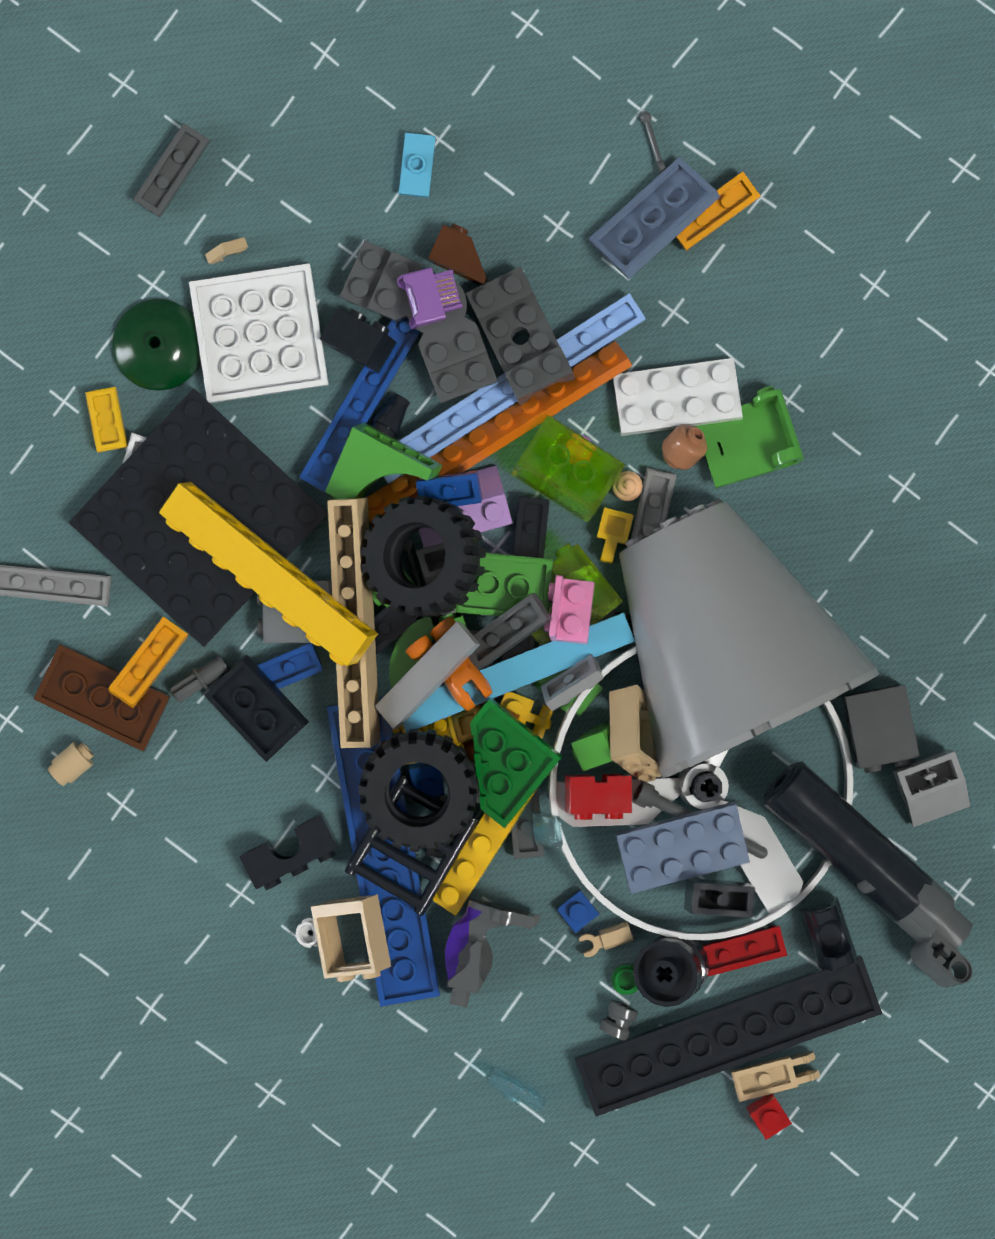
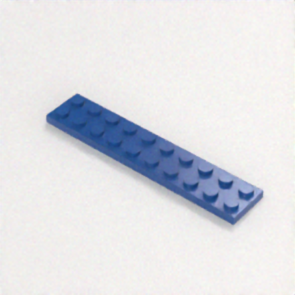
M332 705L326 708L352 853L354 854L369 828L365 821L366 815L364 812H361L359 804V783L366 761L370 754L376 750L377 745L371 748H341L338 705ZM379 713L380 741L382 742L383 740H389L394 733L392 727ZM400 768L394 773L390 781L389 791L401 775ZM402 794L396 807L408 814L406 799ZM387 838L384 840L392 845V841ZM401 846L400 850L416 859L415 852L409 851L410 847ZM371 847L362 862L363 864L418 896L422 895L419 874ZM356 874L360 896L378 894L391 967L380 971L381 976L375 978L380 1007L440 996L426 911L423 916H419L413 911L415 907Z

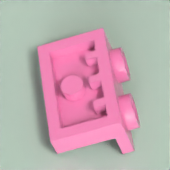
M556 575L555 583H550L548 601H553L552 613H549L552 620L544 625V631L549 632L551 641L588 645L595 588L594 582L564 579L563 575Z

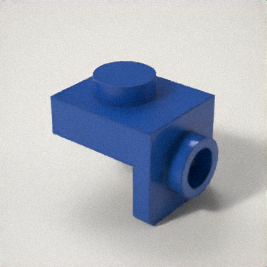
M425 763L409 764L413 787L430 797L445 795L442 773L438 769Z

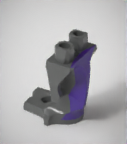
M469 899L466 913L455 922L445 949L448 976L447 987L453 988L449 1003L467 1008L470 993L477 994L490 972L493 955L486 937L488 929L511 925L531 929L540 921L541 915L507 907L496 902Z

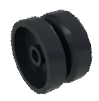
M661 935L642 948L637 955L633 968L635 985L642 996L655 1005L663 1007L678 1006L702 988L708 978L709 962L706 951L697 940H685Z

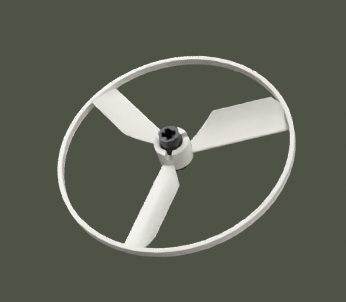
M636 646L621 653L601 669L603 677L627 658L637 654ZM593 688L586 689L577 695L568 709L553 746L557 752L560 753L566 732L576 711ZM828 701L822 705L834 726L840 744L845 779L844 799L852 805L853 768L848 740L833 705ZM728 750L682 770L678 778H656L654 781L647 783L654 785L655 790L659 791L660 796L673 801L680 795L684 802L703 810L726 804L728 802L723 800H725L728 793V779L719 767ZM558 763L549 773L548 794L553 827L561 850L570 867L589 892L610 911L629 923L647 931L685 940L722 939L750 932L765 926L795 907L813 890L830 867V864L823 859L817 871L802 887L803 880L766 818L737 806L744 837L765 847L768 851V855L764 859L748 853L750 863L740 866L751 885L755 887L757 895L769 914L739 927L704 933L681 932L647 924L614 906L589 882L577 865L567 845L560 818L572 827L649 824L662 810L654 806L652 808L647 806L642 808L632 803V813H623V819H605V814H593V819L575 820L574 814L565 812V781L556 782ZM632 779V798L641 782L638 779Z

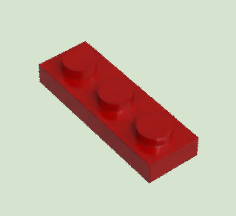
M779 925L702 945L707 953L709 962L708 977L788 956Z

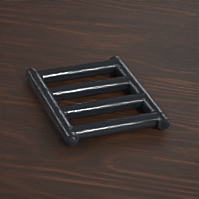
M403 775L399 776L390 790V797L395 806L402 794L433 813H436L444 805L408 784L409 780ZM472 816V819L467 822L465 830L461 834H457L451 844L445 845L441 843L437 845L436 850L445 855L436 870L402 850L393 847L390 843L383 841L377 836L378 831L374 827H369L344 871L353 876L355 873L415 907L413 911L419 916H423L474 830L478 819ZM371 847L429 880L422 895L418 896L363 864L362 862Z

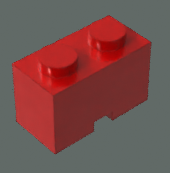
M602 774V780L595 781V776L565 775V812L574 814L575 820L593 819V814H605V819H623V813H632V776L628 774Z

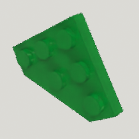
M490 698L470 722V728L474 742L476 776L479 781L480 808L503 828H506L563 756L495 700Z

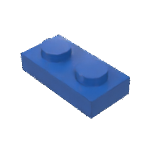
M478 470L436 476L428 481L422 478L416 480L418 496L446 501L456 506L477 504L483 501Z
M312 643L257 665L278 689L324 670Z

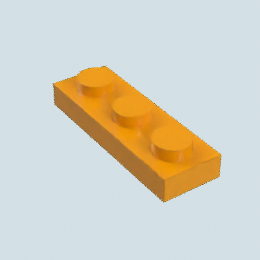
M741 172L719 188L717 192L720 198L675 237L685 251L689 250L761 197L744 172Z
M162 617L109 686L108 691L134 708L188 638V633L165 617Z

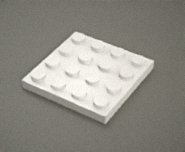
M310 263L189 282L206 397L209 403L329 385L323 342L320 340L321 329Z

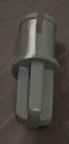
M218 655L217 658L200 669H192V674L173 685L170 689L178 702H182L203 687L206 690L208 684L230 670L221 656Z

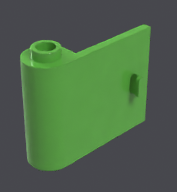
M774 386L758 390L756 392L757 396L753 398L752 402L741 405L742 420L695 426L705 435L707 442L705 458L715 489L784 469L804 460L782 390H775Z

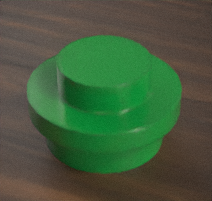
M622 964L616 967L612 973V986L620 994L630 995L638 990L633 976V965Z

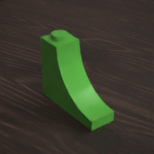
M362 423L352 427L325 492L332 495L333 499L364 498L371 486L383 476L408 474L428 481L439 475L442 464L368 424Z

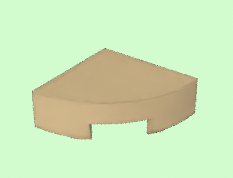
M244 237L219 244L206 253L205 256L209 264H215L224 261L223 258L228 255L240 254L247 250L248 245Z

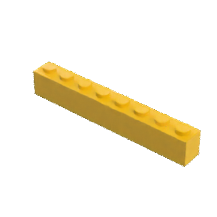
M192 482L179 483L159 513L167 519L165 522L170 528L177 532L182 531L190 538L188 541L192 546L201 551L205 550L213 557L212 561L214 564L224 570L228 569L236 576L235 580L241 586L253 589L259 594L258 598L263 604L270 608L275 607L283 614L282 618L286 623L293 627L298 626L306 633L305 637L312 644L322 646L330 652L329 657L337 664L350 666L358 663L377 637V632Z

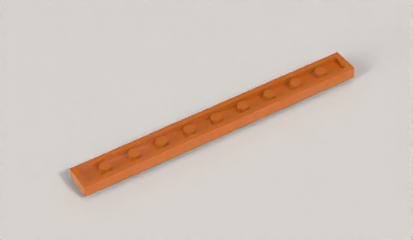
M616 341L571 368L575 376L574 380L557 382L536 392L521 406L517 402L432 456L431 459L442 464L438 476L462 473L630 368L632 364ZM404 474L367 497L369 523L372 528L375 526L372 523L373 518L377 514H386L384 507L390 503L399 504V500L402 498H416L418 496L416 480L420 479V477Z

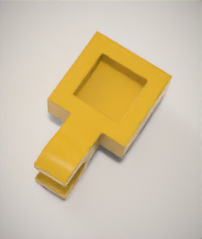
M604 507L596 537L605 540L600 557L601 562L612 564L617 543L626 545L625 542L628 540L634 515Z

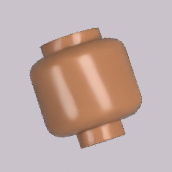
M685 424L676 427L662 443L663 458L669 466L675 469L688 470L692 468L707 451L704 433L697 427Z

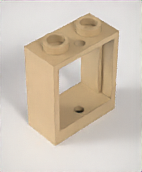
M638 685L610 691L611 760L639 781H654L661 774L656 757L645 692Z
M378 894L328 900L311 906L324 979L336 977L337 982H344L355 979V975H362L363 979H371L381 976L380 971L391 967ZM360 913L369 961L345 964L336 916Z

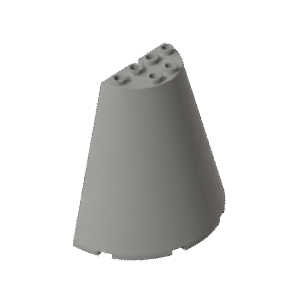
M721 498L705 505V507L701 504L687 511V514L678 519L676 516L661 523L659 527L652 530V535L644 539L642 535H639L625 542L627 549L619 553L656 757L662 779L777 727L879 675L877 666L727 502H723Z

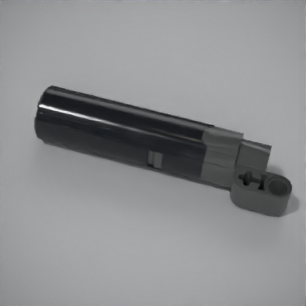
M803 761L789 765L768 787L764 795V806L916 941L911 948L912 961L936 984L943 988H949L967 983L973 975V968L968 959L957 949L969 936L973 924L954 908V898Z

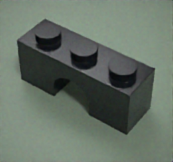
M324 813L294 828L300 843L296 854L282 856L274 850L270 840L239 857L255 889L263 886L265 890H269L282 883L280 877L290 872L294 877L309 869L307 863L317 858L321 863L336 855L334 850L340 844Z

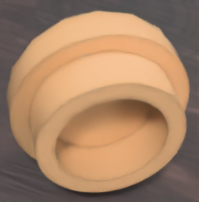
M632 471L619 473L612 483L613 493L622 501L635 500L643 489L641 478Z

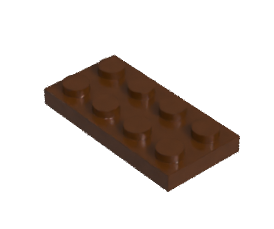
M59 644L34 696V700L144 752L171 696L150 686L137 705L132 708L108 691L109 686L119 675V671L63 644Z

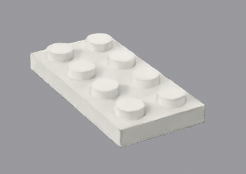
M734 358L620 373L613 378L621 436L670 430L682 424L699 426L742 420L743 418Z

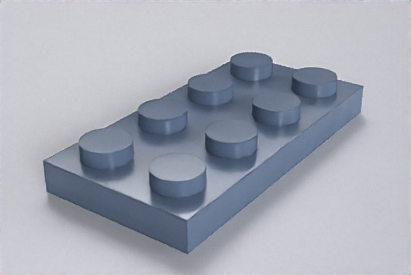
M679 157L596 231L589 240L627 279H630L719 199L720 196L716 189Z
M735 802L615 833L631 894L750 863Z

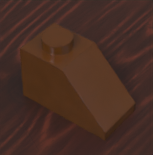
M453 223L451 227L443 225L428 257L429 262L447 271L453 270L454 274L480 286L486 284V276L472 238L467 236L468 230Z

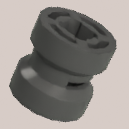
M611 1000L608 1006L609 1013L607 1018L602 1019L599 1029L615 1038L626 1041L630 1034L629 1026L631 1022L636 1020L639 1012L624 1003Z

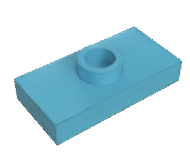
M405 133L399 195L429 198L436 136Z

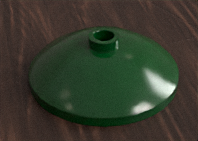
M152 299L138 303L121 317L115 328L112 348L116 364L123 375L139 387L153 391H165L176 388L188 381L201 364L194 316L186 308L175 302L164 299ZM157 337L160 339L161 344L158 348L154 349L150 346V342L153 338Z

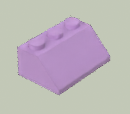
M497 466L478 470L483 498L482 503L458 507L463 510L464 515H468L475 522L473 529L481 533L513 524ZM419 529L424 548L443 543L442 538L434 529Z

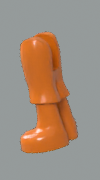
M450 616L431 630L430 635L435 642L456 623L455 620ZM425 635L410 645L405 652L412 660H420L434 644ZM469 657L443 682L456 702L467 711L476 706L468 692L462 688L467 682L471 680L476 690L484 698L493 693L489 682L475 667Z

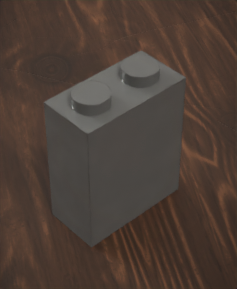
M897 684L841 696L855 767L858 769L864 768L865 773L883 770V764L894 762V767L913 764V758L920 757L906 685Z

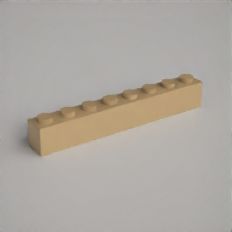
M368 498L327 500L332 596L375 631L373 591H370L366 584L370 577L363 574L361 568L362 564H366V557L361 556V547H366L368 539L363 538L366 530L369 529ZM374 639L358 663L350 666H341L336 663L341 748H371L381 743L379 711L375 708V705L378 703V684Z

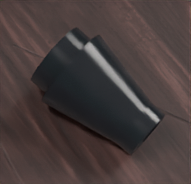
M394 394L393 398L371 420L373 423L371 427L392 438L394 436L397 437L410 402L404 397Z

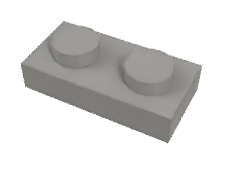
M592 654L541 686L545 704L551 711L568 704L572 698L586 689L593 688L603 679L599 663Z

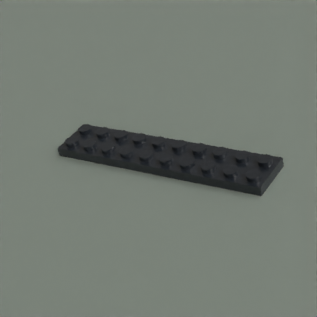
M858 955L855 958L856 963L834 971L819 969L627 1038L626 1041L622 1040L575 1057L595 1116L597 1117L881 1015L882 1011L862 956Z

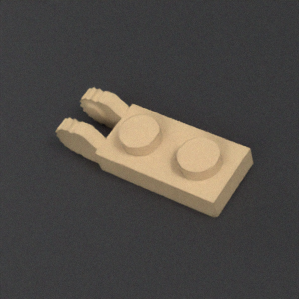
M804 1052L792 1057L788 1055L731 1070L739 1102L796 1088L798 1084L819 1079V1070H807L795 1075L793 1066L809 1063L814 1060V1052Z

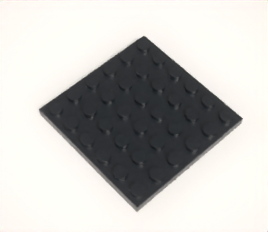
M193 388L68 523L205 647L255 591L241 586L235 580L236 576L231 571L218 567L213 563V557L205 550L201 551L192 546L188 541L190 539L182 531L177 532L166 524L165 521L167 519L159 512L179 483L192 482L286 559L328 515V512Z

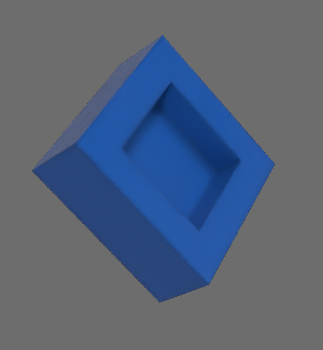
M578 890L557 907L558 912L575 933L599 915V912L581 890Z

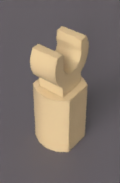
M628 921L599 930L597 935L584 933L578 937L580 942L590 940L593 943V947L590 950L583 952L585 957L594 956L603 947L607 950L634 941Z

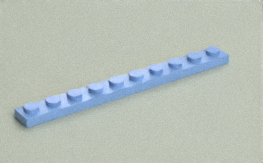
M629 293L557 339V342L572 368L645 321L646 318ZM502 374L497 378V383L477 390L399 440V442L431 458L447 446L517 403L518 400L505 374ZM391 474L384 476V478L390 484L404 474Z

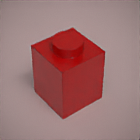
M774 1094L762 1096L746 1107L766 1140L792 1124Z

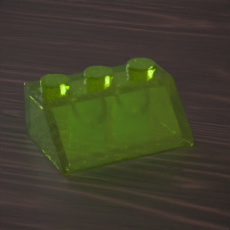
M547 415L517 462L511 475L588 523L624 468L625 463Z

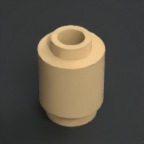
M72 742L51 761L52 765L48 767V771L60 785L65 786L68 782L72 784L94 765L91 759L94 754L83 742L79 745L76 742Z

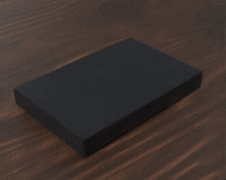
M248 655L243 657L204 695L266 762L309 723L303 714Z

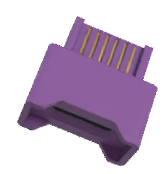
M430 267L402 274L397 278L398 287L406 291L413 315L409 321L411 329L441 322L446 318L445 313L456 311L463 307L454 280L453 270L434 274Z

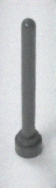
M645 781L640 782L632 798V803L642 808L646 806L652 808L654 806L674 817L692 813V811L660 796L659 791L655 790V786ZM744 837L748 853L760 859L767 857L768 851L765 847Z

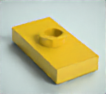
M117 387L85 392L97 453L127 448L128 443Z

